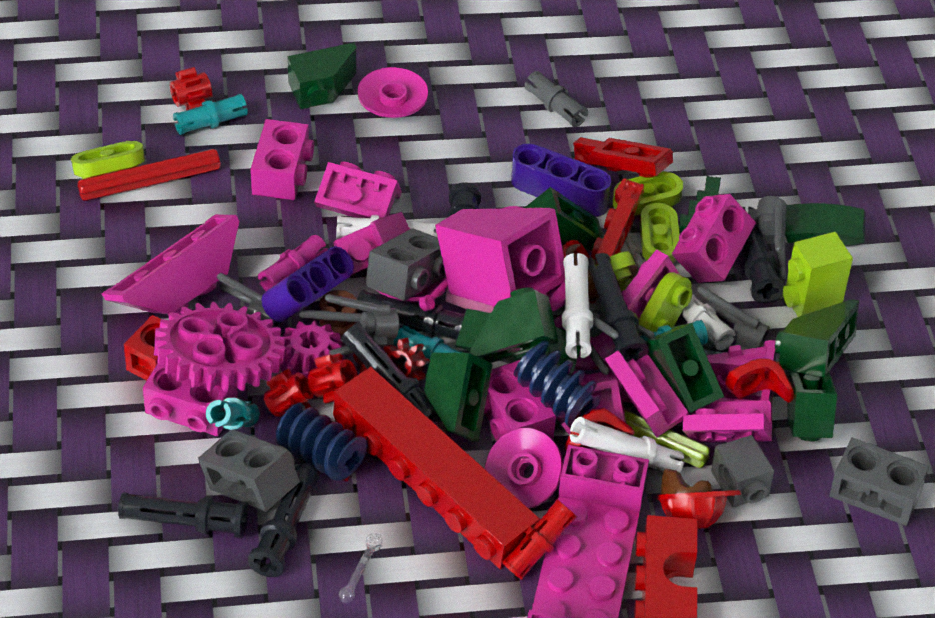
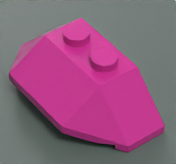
M215 214L129 276L104 291L102 296L106 301L151 313L169 315L170 312L180 314L181 307L188 308V302L192 299L205 295L217 287L216 282L219 281L217 279L219 273L228 274L239 226L237 215Z

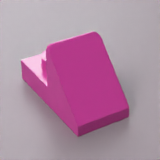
M399 212L374 220L369 226L339 238L333 243L334 246L341 247L350 255L354 264V272L352 274L354 275L368 269L369 251L410 230L403 213Z

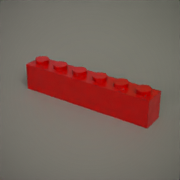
M369 367L335 390L333 408L335 421L341 423L344 429H351L356 434V437H364L368 441L367 452L381 459L397 480L407 483L416 492L424 505L433 507L445 519L452 531L461 533L471 542L476 552L483 559L490 560L500 570L505 567L502 561L527 535L525 531L528 527H534L540 518L372 367Z

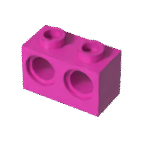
M265 120L251 165L252 195L295 200L298 187L305 186L307 165L305 163L306 161H312L314 154V140L309 139L308 124Z
M731 194L705 196L697 204L693 217L680 234L679 241L672 255L698 283L724 281L756 222Z
M520 360L492 369L484 414H486L490 421L491 432L496 442L506 433L520 428L536 429L545 433L554 441L556 416L553 410L542 404L541 397L532 396L529 392V387H522L517 381L518 377L514 376V370Z
M157 364L143 386L145 413L159 420H168L189 427L196 432H205L218 437L223 426L216 427V423L210 424L206 418V409L215 400L223 401L226 398H238L237 387L231 385L229 391L224 392L221 386L215 385L211 391H207L206 384L200 383L193 388L191 387V379L178 382L176 381L177 373L166 374L165 365Z

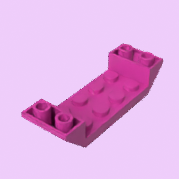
M568 445L560 477L558 500L578 517L554 542L553 546L555 548L551 553H545L532 610H529L527 618H619L639 521L649 464L648 459Z

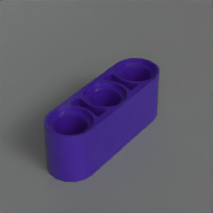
M531 143L519 145L514 149L511 182L516 189L538 197L551 187L595 217L602 216L607 212L612 182L607 172Z
M331 247L265 291L261 300L265 313L274 321L282 322L313 303L353 274L354 264L350 255L341 247Z

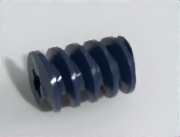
M543 340L523 356L514 370V376L518 377L517 381L522 387H529V392L532 396L541 397V402L545 407H553L555 416L558 418L565 417L564 422L571 428L575 419L589 413L592 409H596L600 403L601 395H592L597 386L594 380L584 386L581 385L585 376L582 370L572 376L569 375L573 367L572 361L567 360L560 366L557 365L561 357L559 350H555L547 356L546 352L550 344L547 340Z
M300 402L285 412L276 429V440L279 446L285 447L295 457L301 458L306 464L314 466L319 472L326 473L332 480L341 481L348 478L359 468L367 454L368 441L364 437H356V434L351 429H344L341 423L332 422L331 418L327 415H320V412L314 407L305 409V406Z

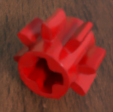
M195 67L176 72L177 80L171 81L169 84L175 105L177 107L185 106L186 110L202 106V102L205 99L212 98L213 95L207 74L205 72L197 74Z
M402 338L398 340L397 347L391 344L383 348L407 378L412 376L418 381L425 380L426 376L422 370L426 364L430 363V359L425 358L421 351L424 346L422 343L409 346L408 338ZM404 362H405V367L407 368L406 370L402 367V365L404 364Z
M341 353L315 358L314 361L317 368L311 369L308 374V385L311 392L316 397H323L325 404L334 402L335 390L358 376L354 364L348 359L342 360Z
M286 369L271 377L270 381L266 380V384L270 389L264 393V401L274 416L282 417L290 407L299 402L305 406V409L311 407L307 401L312 399L314 394L309 388L307 377L302 373L297 372L292 375L290 369Z

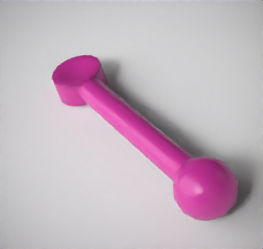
M446 278L430 295H425L419 299V306L424 312L434 309L435 300L448 287Z

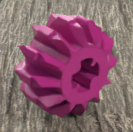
M316 320L311 325H304L299 321L296 329L285 328V333L283 334V337H285V352L283 364H280L281 372L290 369L292 375L300 372L308 379L309 371L317 368L314 361L315 358L328 355L331 350L342 347L340 334L333 333L330 324L319 327Z

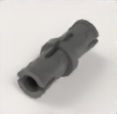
M535 71L528 76L527 79L532 81L534 85L526 81L525 89L543 101L544 107L548 111L552 112L553 110L557 112L573 127H578L585 121L579 113L587 117L588 109L570 97L566 88L560 85L556 86L539 71Z

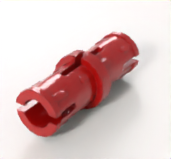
M557 499L534 527H528L525 531L527 535L502 563L514 575L523 580L534 564L546 552L551 553L555 548L553 546L554 542L578 516Z

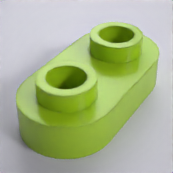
M125 141L82 151L71 158L74 175L82 177V179L136 167L145 161L143 144L137 141Z
M662 171L655 177L639 176L628 179L644 184V193L635 215H640L642 209L649 204L663 203L674 206L682 198L683 181L674 173ZM621 182L614 187L612 203L615 209L617 208L615 190Z
M652 203L645 206L641 211L639 224L644 259L647 261L657 249L668 255L672 263H675L677 260L672 255V252L680 236L676 211L671 206L663 203Z
M629 251L610 256L621 291L628 287L639 271Z
M675 272L666 274L659 282L639 318V325L652 332H656L658 327L669 325L671 328L674 327L683 309L688 306L692 299L690 280Z

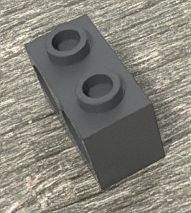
M414 228L369 251L366 286L405 301L446 277L438 237Z
M233 429L198 457L210 490L238 501H247L248 505L265 512L300 482L294 467V458L289 450L283 446H276L253 435L249 436Z
M851 437L835 471L829 497L907 526L922 492L929 466Z

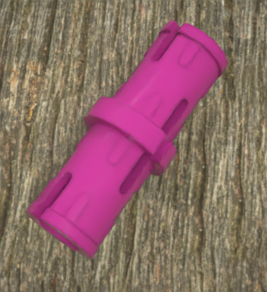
M312 235L293 250L287 249L283 252L276 263L258 274L259 280L267 277L260 282L262 288L267 291L327 251L328 248H323L326 246L324 240L317 235Z

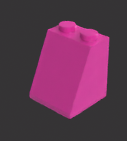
M462 209L435 225L449 293L495 307L498 301L510 298V293L514 290L530 287L544 294L565 281L564 255L555 209Z

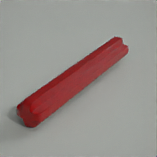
M210 149L84 178L78 181V192L83 201H88L216 171L221 167L220 157L216 149Z

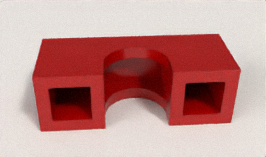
M647 515L645 532L637 531L635 556L643 557V566L636 565L635 591H642V600H635L634 618H697V587L680 586L669 580V578L673 577L693 578L697 558V519Z

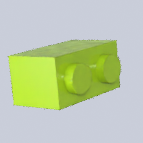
M836 232L794 242L792 256L788 261L789 271L786 286L783 287V297L786 305L789 308H793L798 317L841 303L844 300L853 257Z

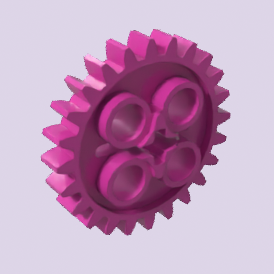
M215 302L211 303L210 308H204L201 304L196 303L195 310L193 311L183 306L181 307V315L170 312L169 320L161 319L160 328H156L154 355L158 356V365H165L166 374L177 373L176 381L178 382L191 379V387L193 388L203 383L206 384L207 391H211L215 385L221 386L224 392H228L231 385H235L239 390L245 391V383L259 387L260 378L270 381L272 373H279L280 364H283L285 337L280 336V328H272V319L261 321V312L249 315L247 314V307L244 306L238 311L233 310L232 303H228L225 308H219Z

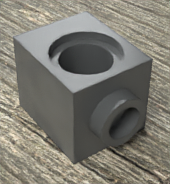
M752 435L715 446L711 469L713 476L722 491L741 490V495L727 496L732 507L745 503H757L769 496L774 469Z

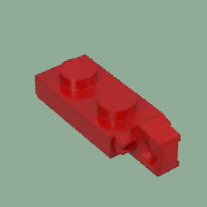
M580 137L573 142L575 160L591 166L593 164L605 166L610 171L626 170L636 172L642 177H655L673 163V151L670 148L615 138L599 141Z
M623 178L615 190L617 208L609 209L604 223V229L607 230L604 238L598 237L593 246L591 257L596 260V265L598 262L595 254L606 253L609 256L621 253L634 222L635 212L643 196L644 184Z

